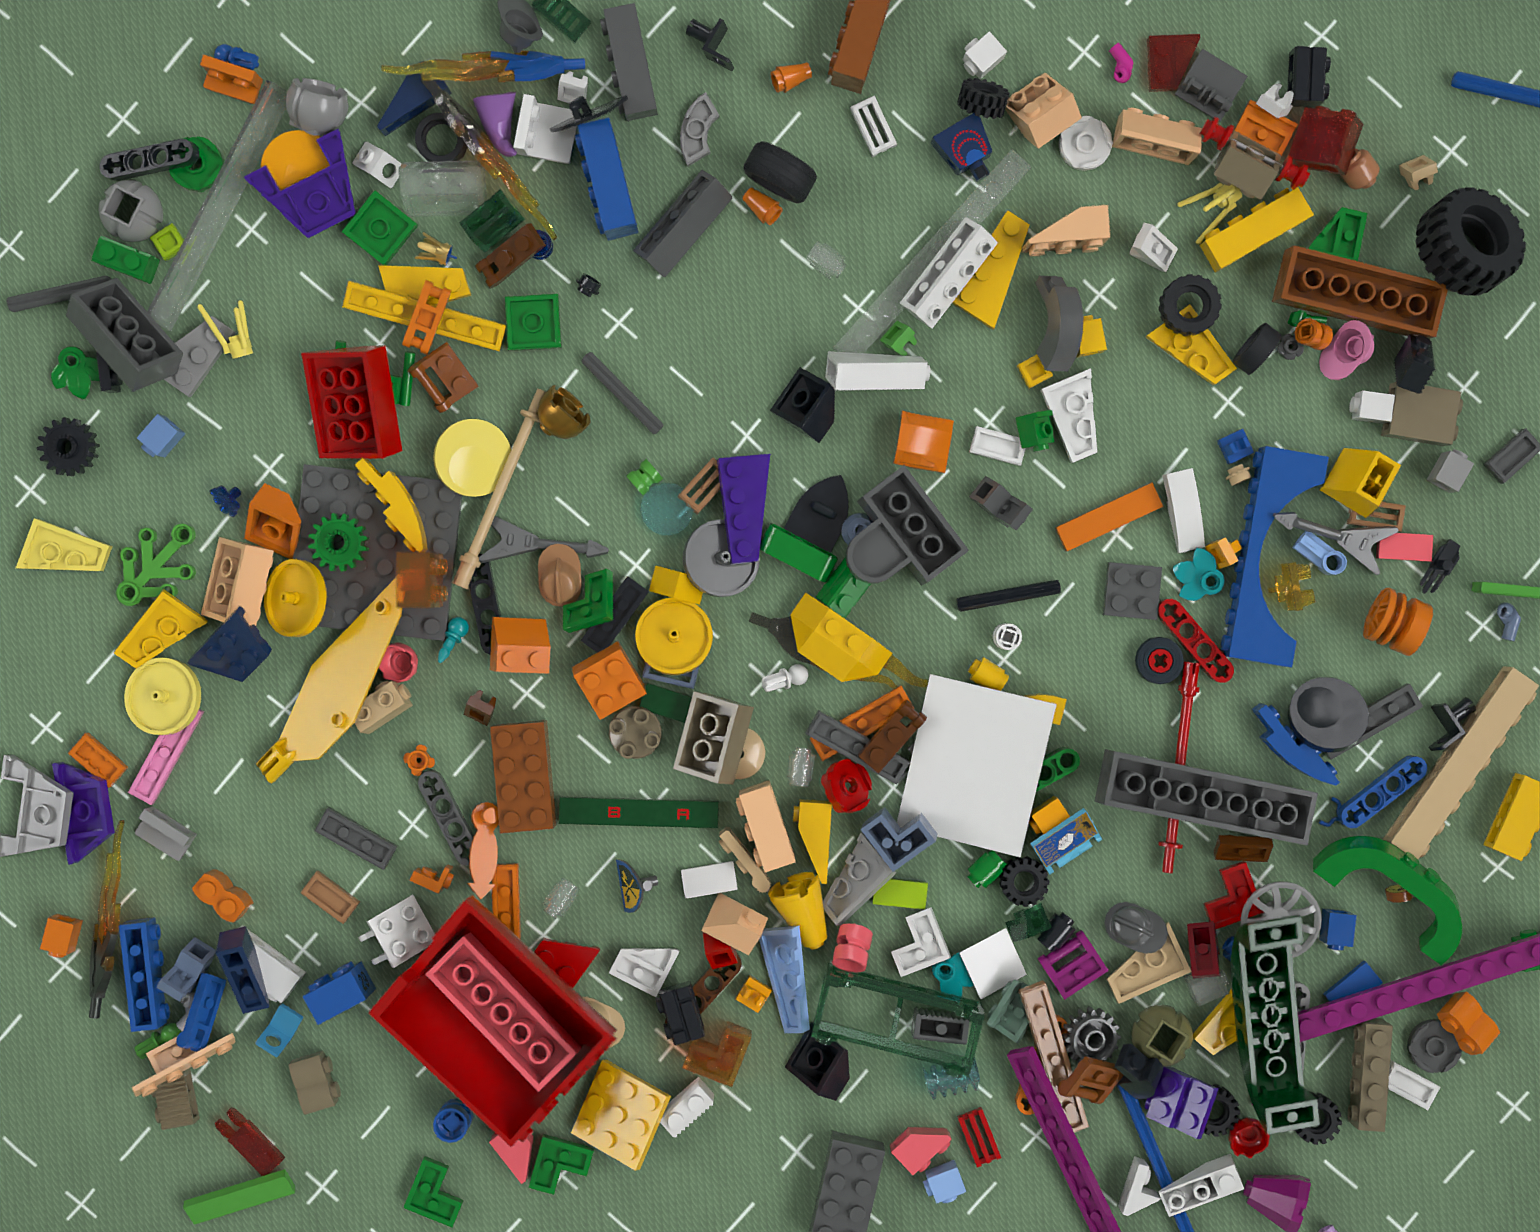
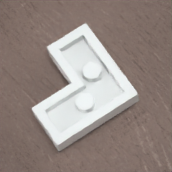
M932 907L905 917L915 943L891 952L901 977L951 958Z

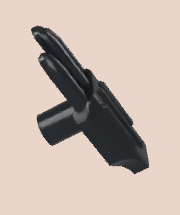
M1448 539L1444 545L1440 546L1429 563V568L1422 577L1420 586H1423L1432 570L1433 573L1422 589L1423 594L1427 593L1439 574V578L1430 591L1434 593L1445 576L1450 575L1459 561L1460 545L1453 540Z

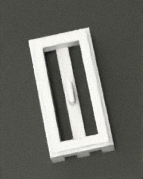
M875 96L850 107L872 157L897 146ZM870 104L887 137L888 142L885 144L867 107ZM859 109H862L879 145L876 148L861 118Z

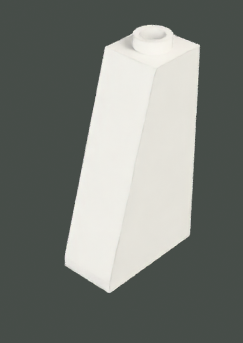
M828 351L825 378L835 390L925 389V381H928L930 378V366L927 365L928 362L917 356Z

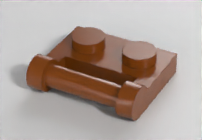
M448 342L442 344L408 369L411 376L418 379L435 402L434 407L439 413L445 412L456 401L479 387ZM430 366L450 391L447 395L443 396L425 372Z
M1085 1056L1078 1063L1070 1077L1058 1084V1093L1061 1096H1076L1089 1099L1091 1103L1102 1104L1124 1075L1114 1067V1063ZM1080 1085L1088 1086V1087H1092V1088L1089 1089V1088L1081 1087Z

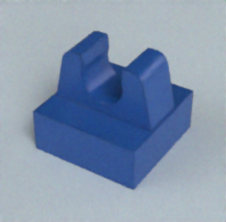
M1240 429L1217 440L1227 464H1231L1254 453L1244 429Z

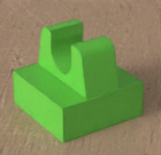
M896 321L880 339L885 347L902 356L907 355V352L903 349L907 342L914 346L917 343L914 337L915 332L909 326L899 321Z

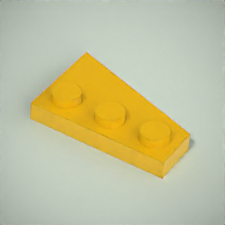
M378 265L386 291L418 300L424 283L428 280L433 282L435 287L440 289L445 287L452 290L448 302L471 296L463 268ZM429 296L427 302L437 305L439 299Z
M1190 304L1179 312L1183 317L1189 319L1198 316ZM1163 323L1145 336L1212 385L1217 384L1237 369L1209 329L1194 336H1182V334L1173 333V330L1168 329L1165 326L1166 324Z

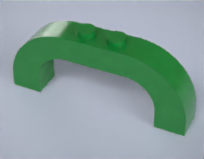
M1371 836L1343 838L1329 844L1313 859V872L1334 887L1350 872L1369 868L1382 872L1431 908L1436 916L1433 923L1419 936L1420 950L1441 966L1454 954L1462 936L1460 908L1455 894L1441 880V877L1435 870L1431 868L1426 869L1410 852L1405 853L1392 843Z

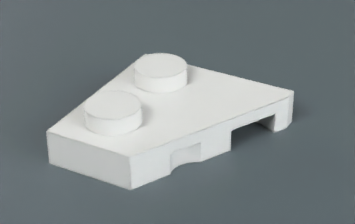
M621 948L609 974L656 997L680 950L676 948Z

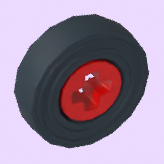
M1163 637L1150 638L1142 643L1135 657L1136 669L1141 677L1150 683L1160 685L1170 683L1177 678L1182 671L1184 662L1179 646L1172 640ZM1155 655H1165L1163 660L1164 666H1154L1156 662L1154 659Z

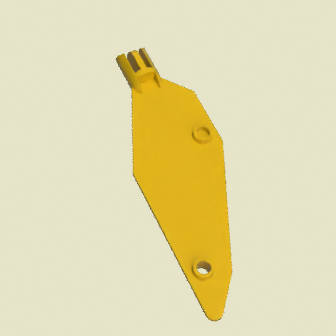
M399 574L312 664L279 740L256 763L269 783H274L295 761L319 760L355 723L400 620L408 583L406 575Z

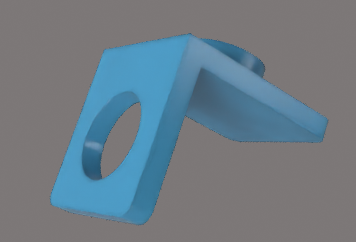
M280 1004L270 1024L255 1044L273 1056L278 1057L291 1041L303 1020V1016L288 1006ZM266 1037H276L280 1045L277 1047L269 1045L266 1042Z

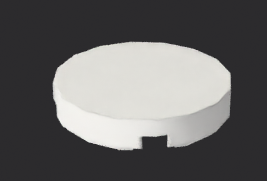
M1082 116L1079 121L1060 134L1058 145L1060 155L1065 163L1074 169L1087 171L1093 170L1105 162L1110 155L1113 141L1111 132L1104 122L1091 116Z

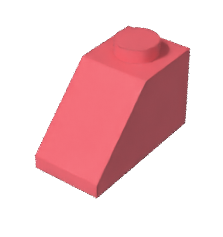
M494 1133L489 1143L519 1182L523 1184L529 1174L534 1136L531 1133L523 1143L518 1139L510 1147L502 1138Z

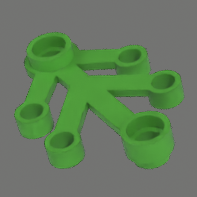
M188 524L176 525L171 532L172 540L155 558L153 557V543L157 539V533L152 528L141 529L138 538L141 541L142 572L136 578L134 562L138 560L139 553L133 547L122 549L120 558L123 561L124 581L118 585L116 596L123 605L134 606L140 603L144 597H158L161 591L168 586L172 589V595L174 597L177 596L178 589L174 584H163L161 587H144L151 578L191 580L195 577L196 570L190 564L162 568L182 545H189L194 541L196 533L192 526ZM183 530L189 532V537L186 540L181 536ZM146 531H149L152 535L149 541L144 539ZM129 550L133 552L131 560L126 558V553ZM185 567H188L190 569V575L188 577H185L183 575V569ZM129 588H133L135 591L132 598L127 595Z

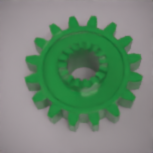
M332 513L331 520L324 516L321 518L322 526L318 524L313 525L317 533L309 534V537L315 540L308 547L316 549V553L312 556L313 559H322L319 566L325 567L329 564V571H335L337 566H339L341 572H346L347 565L351 568H356L355 561H364L365 558L362 556L363 551H369V548L365 546V541L370 539L362 533L366 529L365 526H357L359 521L357 518L349 521L348 514L343 513L341 519H339L337 513ZM341 535L345 540V544L342 549L338 550L334 546V540L337 536Z

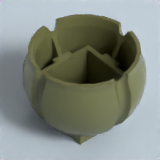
M1154 1005L1138 1014L1139 1021H1134L1131 1031L1133 1046L1147 1058H1157L1163 1066L1177 1064L1186 1057L1185 1051L1191 1049L1193 1031L1190 1022L1182 1012L1175 1011V1008L1169 1005ZM1163 1023L1179 1033L1167 1053L1151 1045L1152 1040Z

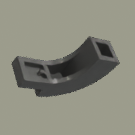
M1039 275L1035 284L1047 307L1048 325L1044 339L1036 353L1045 371L1068 372L1078 354L1082 340L1083 308L1077 288L1067 287L1062 277Z

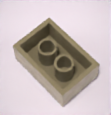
M694 691L673 769L717 784L733 785L754 707L713 694Z

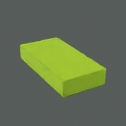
M891 878L873 895L872 904L925 909L928 882Z

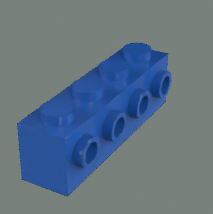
M155 917L128 920L119 925L131 1032L159 1029L167 1023V1019L170 1016L169 1005L165 1003V992L157 988L160 980L163 978L161 966L164 963L163 952L159 950L158 940L161 937L160 926L156 924Z

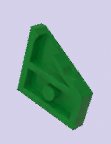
M1341 207L1307 249L1358 261L1368 213Z

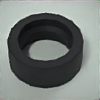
M433 113L426 116L419 123L415 132V143L420 154L429 163L438 167H449L458 163L464 157L468 148V136L463 125L454 116L447 113ZM439 124L450 126L457 135L455 149L446 155L432 153L426 144L428 131Z
M1266 322L1263 323L1239 349L1233 359V364L1247 375H1251L1270 356L1280 342L1282 335Z

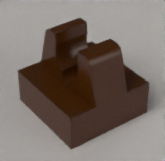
M478 690L468 699L463 715L488 726L495 709L496 697L493 696L490 702L486 703L481 700L483 691Z

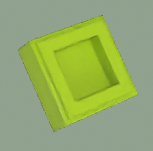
M173 223L150 237L165 261L170 260L189 248Z

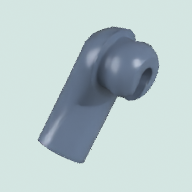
M1502 603L1497 608V614L1505 625L1501 638L1514 642L1521 617L1512 604Z

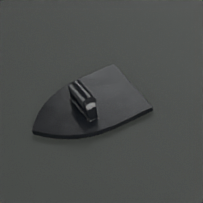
M626 95L590 109L585 97L579 96L569 104L573 117L549 129L551 132H558L606 115L625 102L628 97Z
M832 476L810 487L797 502L784 529L831 553L842 532V525L848 516V493L842 476Z

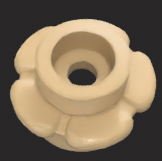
M1243 464L1235 466L1228 470L1229 475L1226 477V480L1230 481L1231 486L1251 478L1249 473L1251 468H1244Z

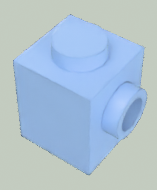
M955 1160L925 1171L927 1180L923 1181L928 1197L934 1195L936 1203L952 1202L958 1195L966 1192Z

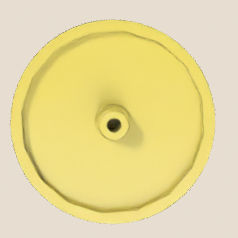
M480 419L462 420L449 426L438 438L433 454L435 470L442 483L457 494L468 497L487 495L495 490L511 452V447L506 436L495 425Z
M170 658L151 659L136 668L126 684L124 694L126 711L131 721L144 732L154 735L178 733L194 720L200 708L201 687L198 678L192 669L181 661Z

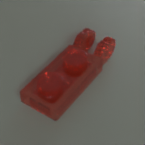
M230 1108L226 1113L229 1119L240 1128L235 1132L225 1120L218 1119L214 1124L216 1129L224 1137L228 1138L227 1141L261 1176L268 1175L285 1159V1156L250 1120H247L237 1109Z

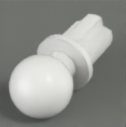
M801 664L791 666L788 672L785 668H782L778 673L763 677L762 687L766 692H770L783 687L789 689L791 683L802 685L808 679V670Z

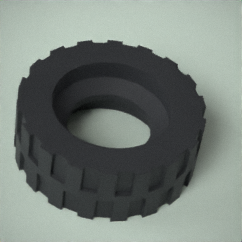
M1187 274L1184 277L1177 278L1163 290V294L1160 296V306L1158 309L1161 314V320L1164 321L1168 329L1173 330V333L1182 334V336H1194L1204 332L1214 324L1220 315L1219 311L1222 308V304L1220 303L1221 295L1217 291L1218 288L1211 283V280L1205 279L1201 275ZM1187 292L1197 294L1203 302V309L1200 315L1191 319L1183 317L1177 309L1179 297Z

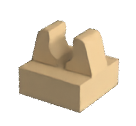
M1424 155L1399 165L1400 174L1405 177L1409 187L1414 190L1419 189L1418 181L1421 179L1428 185L1432 184L1434 174L1438 173L1437 163Z

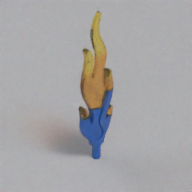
M484 51L462 53V61L433 59L409 66L382 65L381 70L399 75L421 73V80L423 81L432 79L480 81L498 77V82L534 81L564 73V70L585 69V59H564L562 56L535 51H521L514 54Z

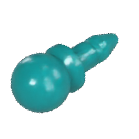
M455 617L448 623V631L444 633L447 639L438 655L439 663H442L449 657L455 643L460 644L461 638L468 633L469 624L464 618Z

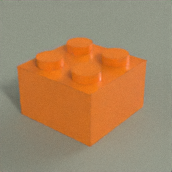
M619 641L572 667L574 678L600 720L647 694L644 683Z

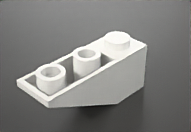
M1231 1154L1201 1165L1158 1192L1170 1217L1243 1190L1244 1186Z

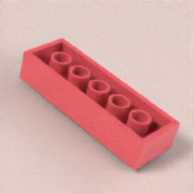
M471 932L463 936L426 973V976L538 1092L582 1048Z

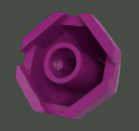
M1253 1175L1251 1181L1246 1180L1243 1195L1247 1196V1204L1284 1231L1298 1232L1304 1217L1301 1215L1307 1207L1311 1182L1309 1178L1300 1175Z

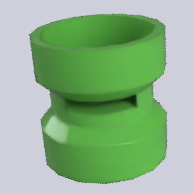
M647 459L640 463L639 469L631 471L626 475L643 496L649 491L653 483L658 484L663 480L662 476Z

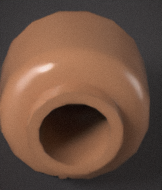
M1352 149L1340 159L1338 168L1340 176L1352 189H1367L1376 182V177L1380 170L1378 163L1369 151L1365 149Z

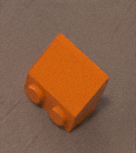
M492 617L490 670L495 672L549 674L551 647L546 619Z

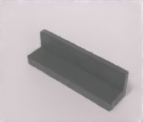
M701 170L633 251L649 263L661 276L666 277L732 200V195L715 177Z

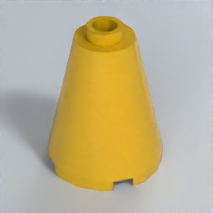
M813 872L791 875L787 877L789 882L781 886L779 881L770 888L768 892L770 901L788 926H800L801 944L803 947L812 950L820 948L827 939V929L818 875L815 876Z

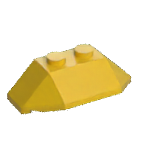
M806 592L790 614L797 652L840 682L878 675L893 654L872 637Z

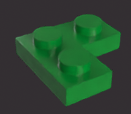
M606 568L585 575V599L563 605V630L568 633L613 620L612 571Z
M544 1134L528 1188L554 1195L561 1170L587 1177L595 1148Z
M425 1156L403 1208L453 1228L464 1200L440 1191L449 1165Z

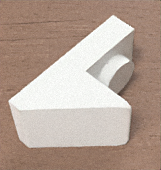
M1144 223L1136 236L1130 254L1158 270L1166 272L1178 248L1155 226Z
M1135 1156L1118 1204L1120 1211L1126 1216L1161 1199L1155 1190L1143 1187V1185L1148 1184L1151 1171L1144 1159Z

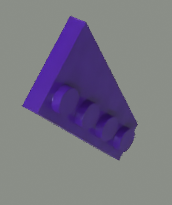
M771 454L726 457L717 460L728 551L731 555L730 565L759 561Z

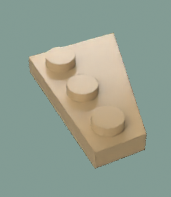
M1169 922L1166 923L1168 931L1167 940L1161 949L1155 953L1148 954L1136 951L1106 978L1118 1004L1191 972Z

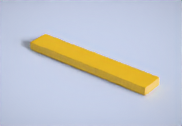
M348 281L342 307L409 326L418 300L354 281ZM445 308L436 334L500 351L506 325Z

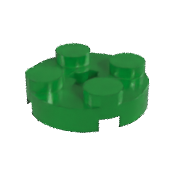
M199 136L182 138L198 146L202 166L191 170L192 165L169 170L170 175L183 188L204 192L219 181L225 168V161L220 150L208 139ZM186 148V151L183 152V153H176V152H174V153H175V155H176V154H179V155L185 157V153H186V152H189V149Z

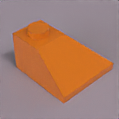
M264 483L249 503L244 539L266 549L273 550L275 553L286 558L293 559L302 521L290 495Z

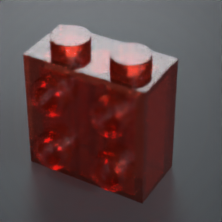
M1316 106L1315 108L1305 107L1288 156L1293 157L1292 164L1298 167L1306 164L1308 165V170L1346 175L1364 124L1352 110L1341 109L1338 112L1331 111L1324 106Z

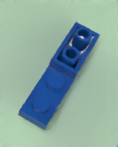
M1259 703L1251 709L1267 729L1265 733L1259 736L1260 739L1281 760L1302 774L1335 786L1340 783L1335 777L1338 774L1335 768L1328 761L1324 762L1319 756L1321 751L1310 748L1300 740L1294 741L1297 738L1288 726L1283 727L1278 720L1280 715L1272 705L1267 706L1266 704Z

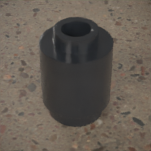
M1055 912L1039 931L1040 935L1037 940L1054 952L1057 948L1060 949L1076 930L1072 926L1075 921L1064 912L1060 915Z

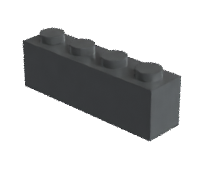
M635 3L603 9L605 18L600 19L603 36L609 35L610 45H606L609 62L614 61L616 71L611 72L614 88H620L621 97L626 95L628 97L625 102L618 106L619 113H625L627 121L658 115Z

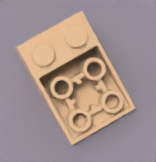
M1108 205L1078 208L1030 238L1022 247V253L1029 252V256L1045 255V251L1054 250L1056 254H1068L1072 252V249L1081 248L1082 252L1098 251V247L1103 246L1110 238Z

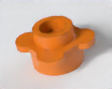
M422 744L418 745L413 752L405 753L403 756V761L407 763L414 776H420L423 770L432 768L435 765V759L429 756L427 747ZM417 758H421L422 761L418 763Z

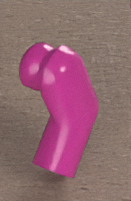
M1117 43L1109 50L1110 54L1117 61L1113 75L1117 82L1125 83L1131 77L1134 62L1122 45Z

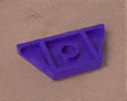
M64 762L52 763L54 780L73 792L67 843L65 845L68 865L80 862L112 836L115 830L107 780Z

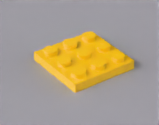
M602 1060L571 1133L635 1171L640 1170L671 1095L614 1063Z

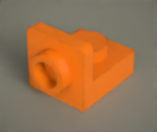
M448 864L444 868L441 877L436 876L437 872L425 866L422 869L417 868L413 871L409 881L439 894L443 888H449L454 878V874H451L453 866Z

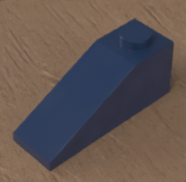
M431 60L417 63L412 67V72L407 74L377 125L384 136L392 133L452 94Z
M244 926L220 932L216 955L242 1013L245 1014L269 1008L270 1004L256 949L247 927Z

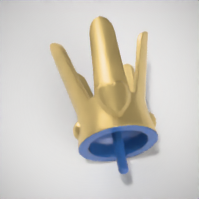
M423 232V235L427 238L423 239L424 242H418L417 246L427 252L419 253V256H416L415 259L437 261L441 265H447L450 257L457 259L456 256L451 255L452 245L448 243L443 244Z

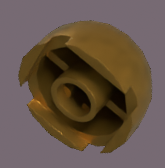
M553 385L543 395L537 406L538 419L541 423L540 428L549 436L553 435L562 439L576 437L591 423L588 413L584 416L579 410L583 405L573 394L562 387L555 390L556 385Z

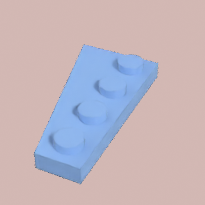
M800 926L764 928L759 941L784 1032H806L810 1030Z

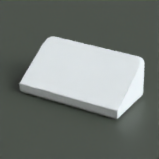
M733 861L681 870L685 898L738 889Z

